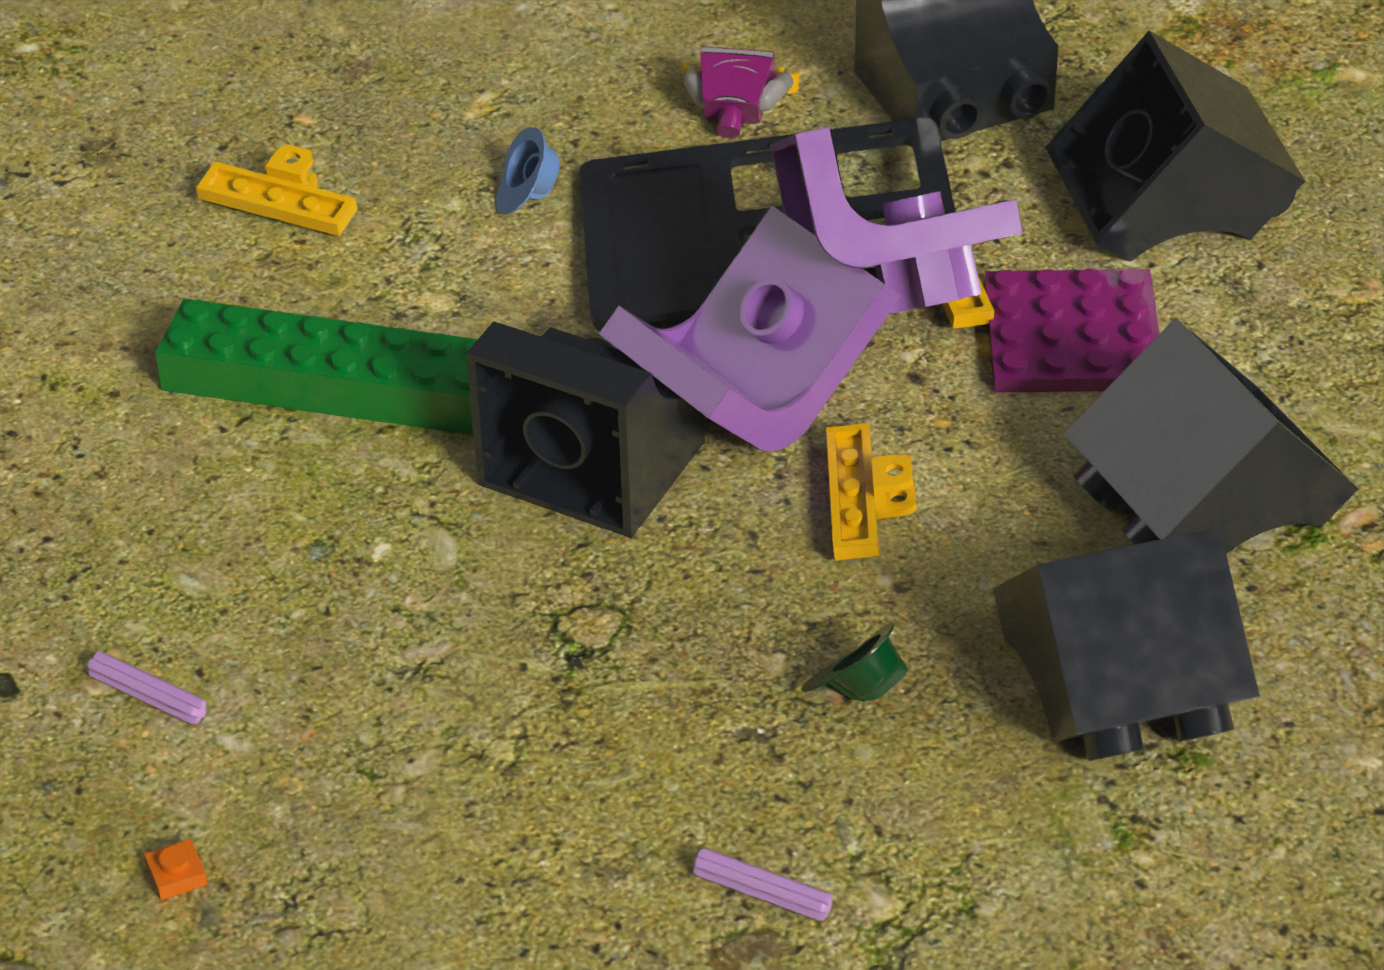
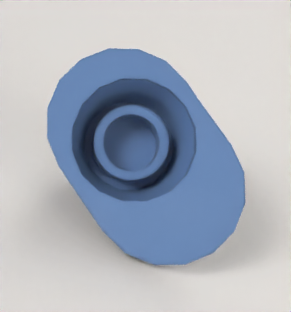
M527 127L519 132L507 152L504 172L495 201L496 208L502 215H510L517 211L528 199L539 200L547 196L553 189L560 170L558 154L554 149L545 144L542 131L536 127Z

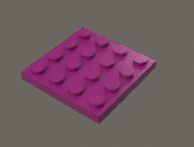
M1150 269L985 271V291L994 309V319L989 320L988 324L994 393L1105 391L1160 334Z

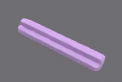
M102 651L96 652L94 657L88 661L87 667L91 677L192 725L198 724L202 717H205L207 714L206 701L203 698Z
M707 848L701 849L694 860L693 873L696 876L804 916L824 921L831 910L832 895L830 893Z

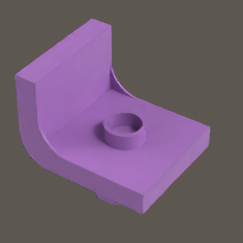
M829 127L795 134L770 144L784 214L814 234L824 251L839 263L851 267L875 266L877 279L901 295V298L889 314L929 307L982 294L972 244L1023 234L1016 199L945 214L940 191L884 203L882 208L886 226L869 222L858 215L845 198Z
M771 206L705 302L688 320L672 328L658 329L618 306L599 335L646 371L652 373L655 378L710 420L761 450L776 451L795 442L809 428L901 298V295L863 268L847 266L834 260L824 251L814 234L774 206Z

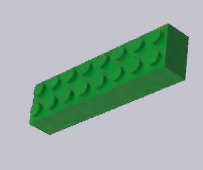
M183 298L155 351L162 391L474 435L467 351L478 339Z

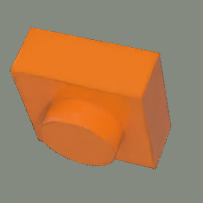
M191 838L144 854L146 867L161 901L208 885L205 869Z

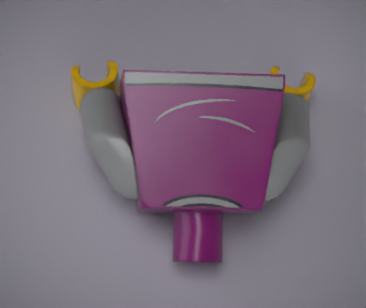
M701 46V61L699 65L687 66V62L682 63L683 83L694 104L704 107L705 119L718 121L717 133L724 138L738 137L740 135L741 123H759L763 112L771 110L785 94L796 93L799 88V70L795 73L784 72V67L779 66L776 75L774 51Z

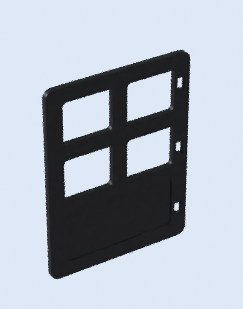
M915 118L830 129L838 171L837 156L841 153L909 145L913 149L920 187L911 190L856 197L845 196L851 208L866 220L884 218L882 208L884 203L939 191L944 213L956 212L939 132L934 120ZM892 133V135L869 138V136ZM795 134L589 160L582 164L580 167L589 308L592 324L603 329L618 306L646 323L688 319L693 316L740 252L741 238L752 235L770 209L738 210L735 203L731 170L737 166L773 162L770 144ZM770 149V151L747 153L750 151ZM640 165H649V166H645V167H637V168L625 169V167L640 166ZM783 206L775 207L784 213ZM875 267L864 269L877 278Z

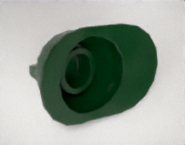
M889 623L883 626L857 649L819 671L802 685L801 691L808 692L829 683L852 700H875L886 694L907 673L906 664L888 637L894 629V624Z

